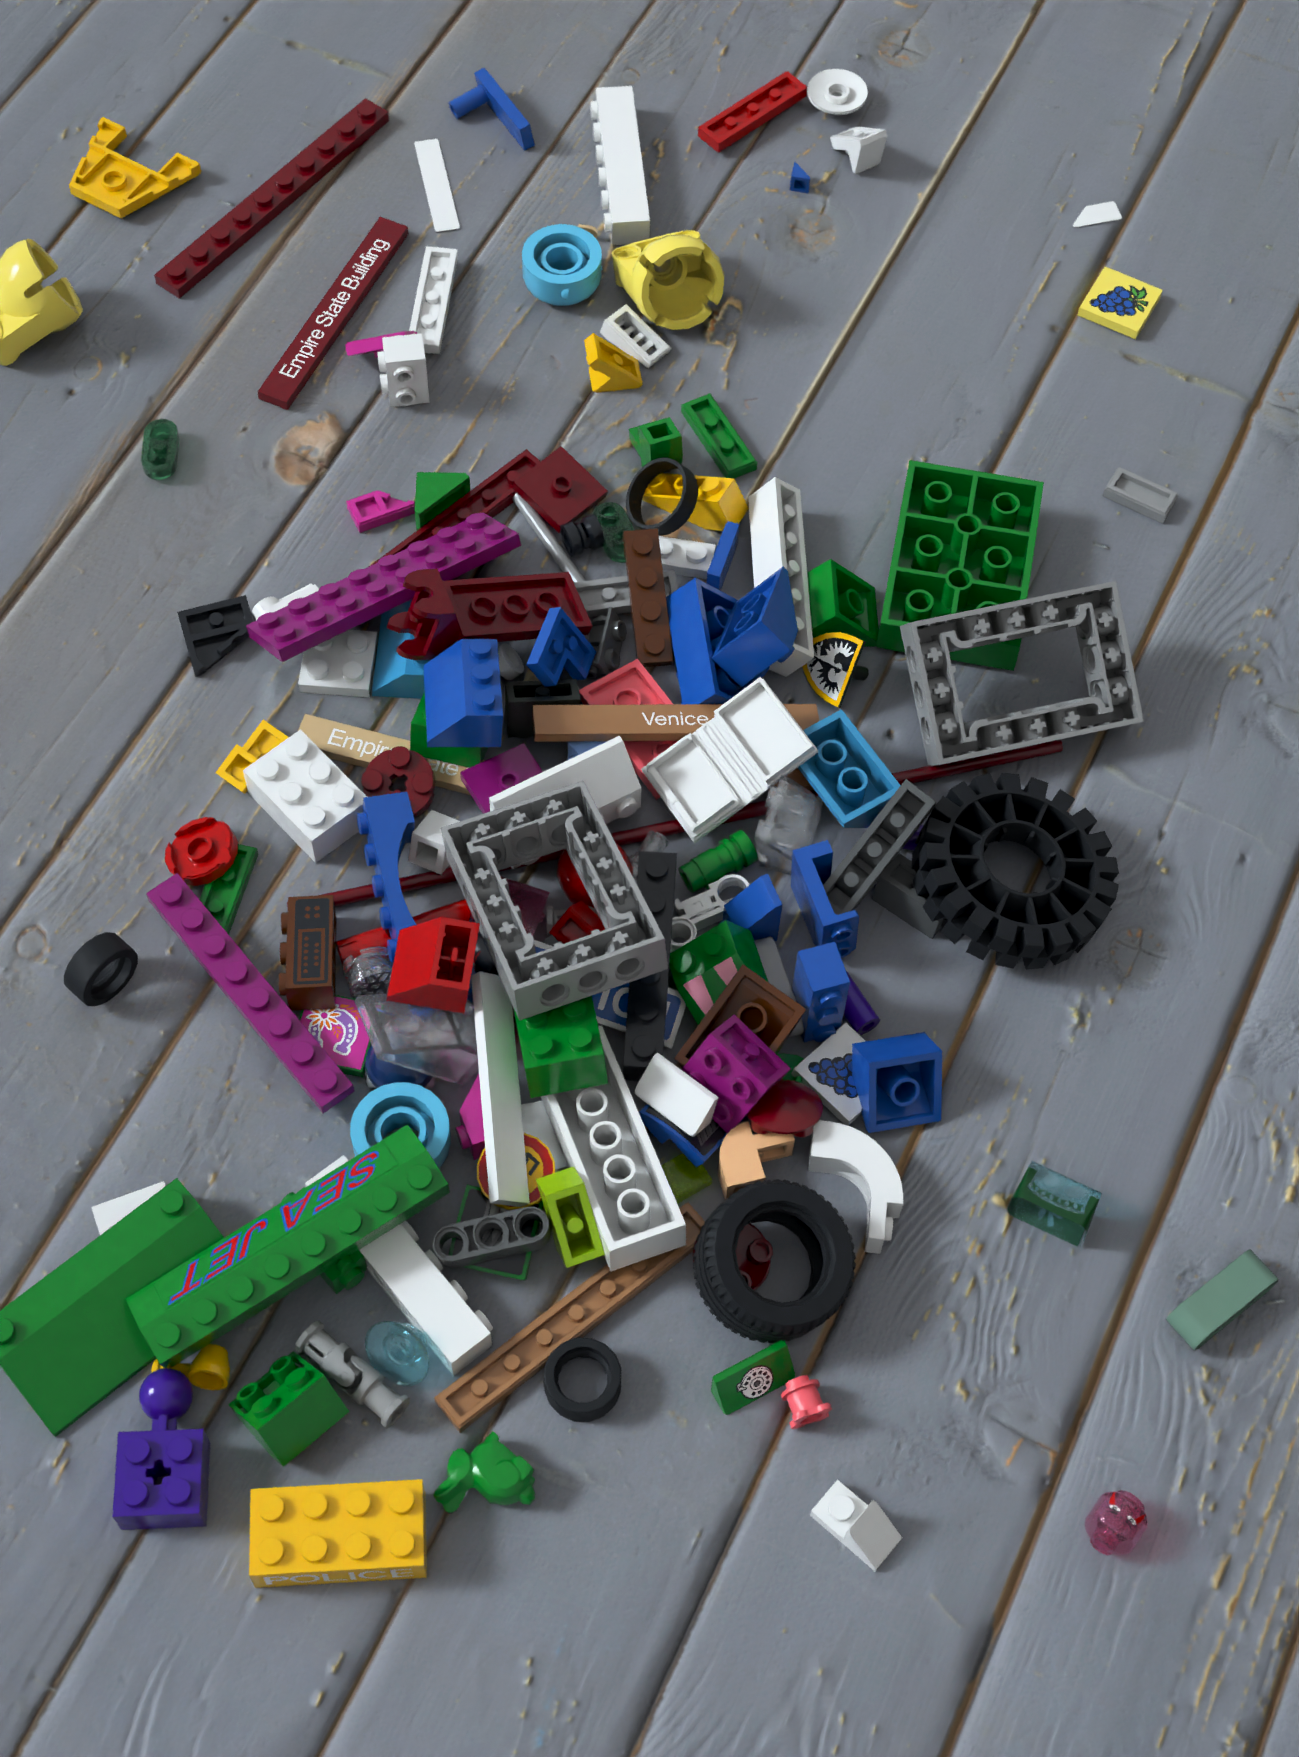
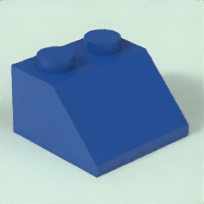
M925 1032L852 1044V1077L861 1103V1113L868 1133L941 1121L942 1050Z

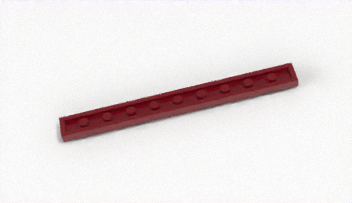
M366 98L154 274L156 284L180 299L388 123L389 112Z

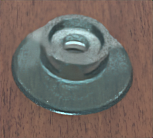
M382 1321L374 1324L368 1330L365 1337V1350L368 1359L373 1367L385 1378L402 1386H413L425 1379L429 1371L430 1359L426 1339L417 1327L408 1323Z

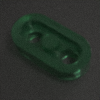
M156 419L150 422L144 430L141 462L144 473L149 478L155 480L169 478L177 469L180 438L177 426L168 419Z
M613 502L599 504L592 514L597 517L604 534L605 545L603 548L611 560L625 563L624 544L619 541L623 539V531L635 529L622 506Z

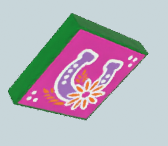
M335 995V1009L302 1010L299 1020L344 1074L363 1078L367 1052L374 1042L383 1012L382 1004Z

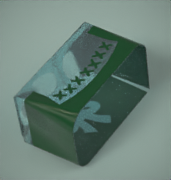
M1031 1161L1010 1200L1007 1211L1013 1217L1078 1247L1084 1231L1082 1243L1088 1233L1102 1193Z

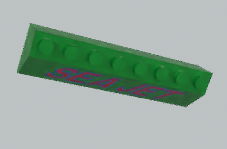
M407 1124L125 1300L141 1333L160 1365L164 1368H172L331 1268L343 1257L352 1255L450 1193L449 1184L427 1149Z

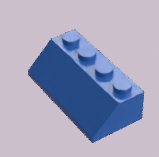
M697 578L692 579L666 597L672 649L677 668L676 675L679 680L682 698L681 704H724L754 682L752 679L740 687L712 659L733 606L739 600Z

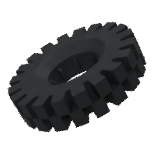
M990 773L975 776L969 786L965 781H962L951 788L946 797L942 796L929 815L915 842L917 846L912 853L911 869L918 870L913 879L917 896L930 895L923 905V909L930 920L934 922L944 917L948 919L941 931L942 934L954 944L964 935L971 938L967 953L984 960L990 949L996 951L995 965L1013 969L1022 957L1026 970L1040 969L1046 965L1049 959L1053 965L1068 960L1074 951L1078 953L1090 941L1112 910L1110 907L1116 900L1119 884L1113 881L1119 874L1116 857H1105L1112 848V844L1105 831L1089 834L1097 822L1095 817L1086 808L1073 816L1067 812L1075 798L1060 789L1053 800L1050 801L1045 798L1049 783L1031 777L1025 788L1021 789L1019 774L1001 773L996 783ZM994 841H1012L1022 844L1035 852L1044 862L1050 876V881L1046 886L1047 890L1040 893H1023L1002 884L991 873L985 862L984 852L988 848V844Z

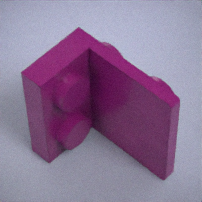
M734 1014L709 1034L681 1070L718 1096L712 1119L728 1133L740 1124L761 1097L783 1079L791 1068Z

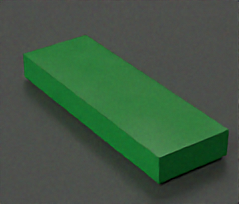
M710 393L681 404V413L725 478L735 479L757 470L756 459Z
M238 844V853L232 866L223 876L211 883L205 884L199 899L228 935L258 857V850L255 847Z

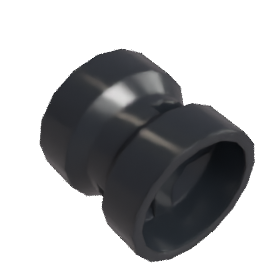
M594 514L583 517L581 522L573 523L570 521L560 526L562 541L570 557L582 554L584 549L591 548L595 550L605 545L601 525Z

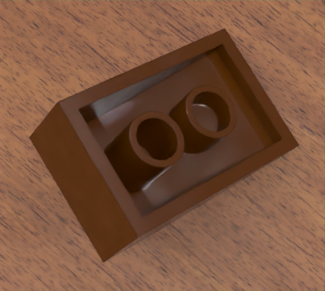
M742 965L674 1059L683 1068L709 1034L734 1014L778 1055L806 1012V1009L751 969Z

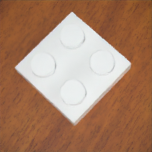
M347 630L304 651L298 681L299 692L370 697L378 646V633L375 631Z

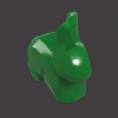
M492 1431L483 1443L474 1448L471 1454L462 1448L452 1452L447 1465L448 1478L439 1485L433 1496L437 1502L443 1504L444 1511L448 1514L457 1511L467 1490L470 1488H475L490 1504L508 1506L520 1501L522 1504L531 1505L535 1499V1491L532 1487L535 1481L532 1476L534 1469L520 1455L516 1456L499 1442V1436Z

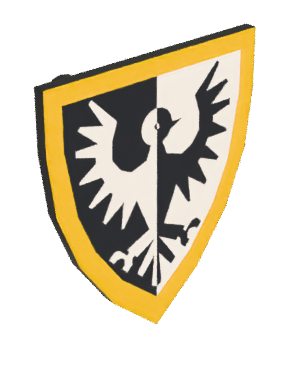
M842 632L825 633L813 638L814 659L803 665L802 668L813 690L826 702L841 708L851 679H867L869 675L868 668L857 665L865 641Z

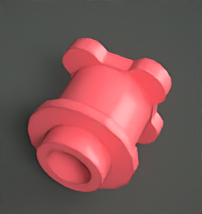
M803 1375L785 1384L787 1389L781 1393V1398L788 1402L792 1412L793 1420L789 1422L791 1429L801 1428L807 1424L824 1420L829 1416L828 1412L832 1410L830 1403L822 1402L818 1392L819 1380H810L808 1375Z

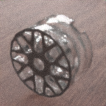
M377 946L360 950L361 955L354 959L353 955H350L344 960L342 969L345 979L348 980L347 985L351 997L359 1000H372L388 994L393 962H390L387 947Z

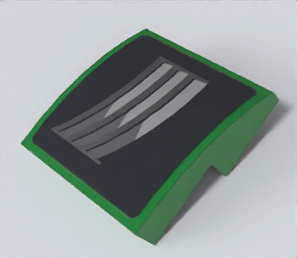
M467 1185L456 1223L511 1210L490 1203V1200L483 1195L480 1187ZM542 1201L539 1204L532 1206L537 1207L542 1211L544 1208ZM527 1221L522 1226L521 1233L527 1237L537 1236L540 1221ZM498 1229L486 1231L482 1237V1243L486 1246L498 1245L502 1241L503 1232ZM452 1238L448 1256H454L462 1250L463 1241L461 1239ZM533 1251L469 1265L464 1268L525 1281L527 1280Z

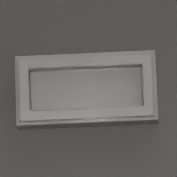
M1119 466L1103 492V497L1161 523H1164L1179 496V493Z

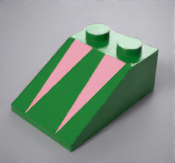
M727 920L670 953L669 966L676 988L698 1025L742 965H745L768 982L751 931Z

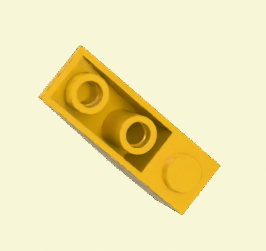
M660 473L648 484L642 500L672 513L681 499L683 491L682 475ZM695 476L698 484V498L696 506L687 521L706 530L723 531L728 521L739 524L749 508L735 479Z

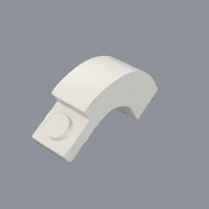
M819 1120L814 1125V1130L811 1134L808 1171L839 1175L850 1180L859 1188L867 1205L864 1252L880 1254L884 1240L891 1241L893 1218L899 1219L903 1206L902 1183L896 1166L886 1151L875 1140L860 1130L841 1123Z

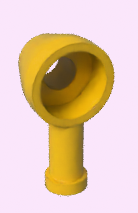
M208 1344L200 1350L192 1363H178L172 1369L182 1372L193 1385L199 1388L222 1390L228 1386L230 1378L228 1351L222 1346ZM157 1359L152 1364L151 1373L164 1368Z

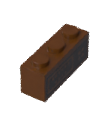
M334 895L288 897V912H281L282 935H287V942H280L281 965H286V973H279L280 996H287L288 1007L291 1011L335 1009L337 916Z

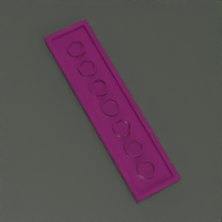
M483 512L472 514L465 521L453 527L443 528L436 535L424 541L411 543L407 549L382 557L376 564L365 569L355 570L348 577L336 583L323 585L317 592L307 597L294 599L289 602L288 606L261 615L256 621L246 625L249 636L281 662H284L413 599L415 591L403 587L404 579L409 573L422 569L438 568L442 581L452 580L521 546L519 534Z

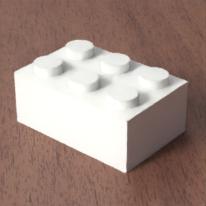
M301 729L243 770L248 794L315 863L359 832L357 813H362L363 798L367 796Z

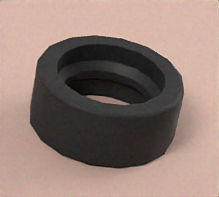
M105 932L96 935L87 941L68 963L64 973V985L87 1006L96 1007L104 1004L115 997L127 985L137 967L138 954L116 933Z
M574 1338L561 1343L551 1352L544 1366V1391L549 1404L560 1416L576 1422H590L603 1417L615 1406L621 1393L622 1369L616 1354L605 1343L593 1338ZM577 1357H589L598 1361L604 1367L607 1374V1385L604 1392L596 1400L588 1403L575 1402L568 1399L562 1393L558 1384L559 1373L562 1367L569 1360Z

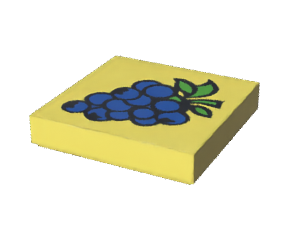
M1105 266L1079 307L1078 316L1136 339L1160 300L1163 290Z

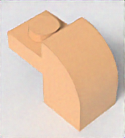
M749 1121L743 1122L731 1129L721 1144L718 1162V1178L724 1199L726 1200L746 1185L754 1184L758 1181L763 1182L766 1177L762 1162L792 1156L795 1143L794 1135L772 1132L753 1135Z

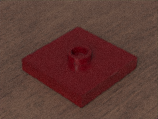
M562 446L518 478L512 487L559 534L561 533L560 526L570 521L574 523L606 498L608 490Z

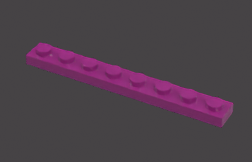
M178 873L146 893L148 901L323 1114L355 1091L350 1080Z

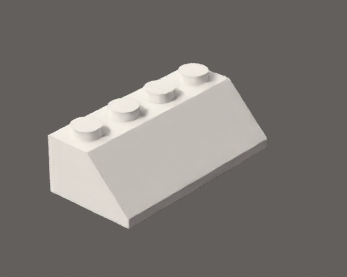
M617 736L489 797L490 811L584 781L605 824L620 817H629L641 807V786L622 738ZM540 857L535 858V859H532V860H529V861H526V862H523V863H520V864H517V865H514V866H511V867H512L513 869H515V868H517V867H519V866H521V865H523V864H524V865L532 864V863L536 862Z

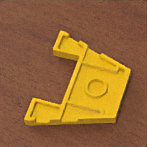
M102 117L98 123L99 130L96 136L92 135L89 141L90 149L86 157L81 158L69 183V188L72 195L122 219L197 177L201 173L200 163L177 152L156 172L114 152L113 150L127 137L125 127Z

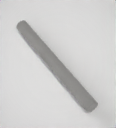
M516 493L513 496V502L563 572H569L573 582L586 581L540 515Z

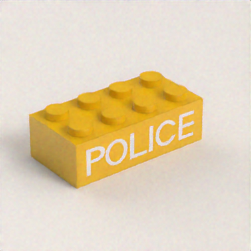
M423 1479L250 1489L249 1577L255 1588L427 1578L426 1493Z

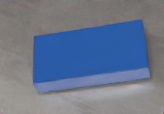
M730 521L725 524L707 572L706 583L720 591L738 545L739 524Z

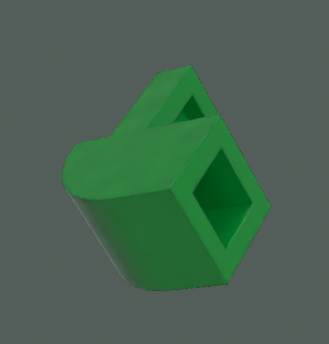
M670 417L629 429L630 441L641 458L642 467L658 458H670L682 464V436Z

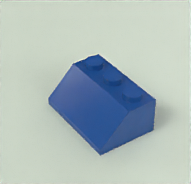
M460 639L423 667L427 747H501L503 706L497 639Z

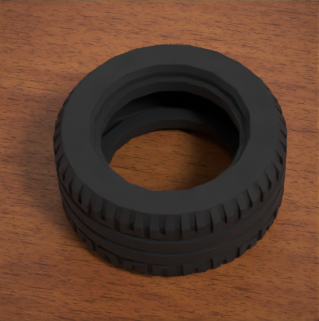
M788 1180L758 1181L754 1184L746 1185L744 1188L742 1187L728 1197L704 1222L705 1224L701 1227L700 1234H698L696 1239L697 1243L694 1246V1279L697 1280V1289H700L699 1294L704 1299L706 1307L709 1306L710 1313L716 1316V1320L722 1321L724 1323L723 1326L727 1329L730 1328L731 1332L739 1333L743 1338L748 1337L749 1340H758L762 1343H775L780 1340L790 1341L809 1333L823 1324L845 1302L855 1276L853 1271L856 1267L854 1262L856 1256L853 1252L855 1249L854 1243L851 1241L852 1236L848 1233L849 1229L847 1224H844L843 1217L837 1214L838 1210L831 1206L832 1203L825 1201V1197L821 1194L818 1195L817 1191L809 1190L807 1186L799 1185L797 1182L790 1183ZM768 1221L785 1226L799 1237L808 1252L811 1266L809 1285L800 1300L789 1302L774 1301L762 1297L749 1287L739 1271L736 1256L739 1234L746 1225Z

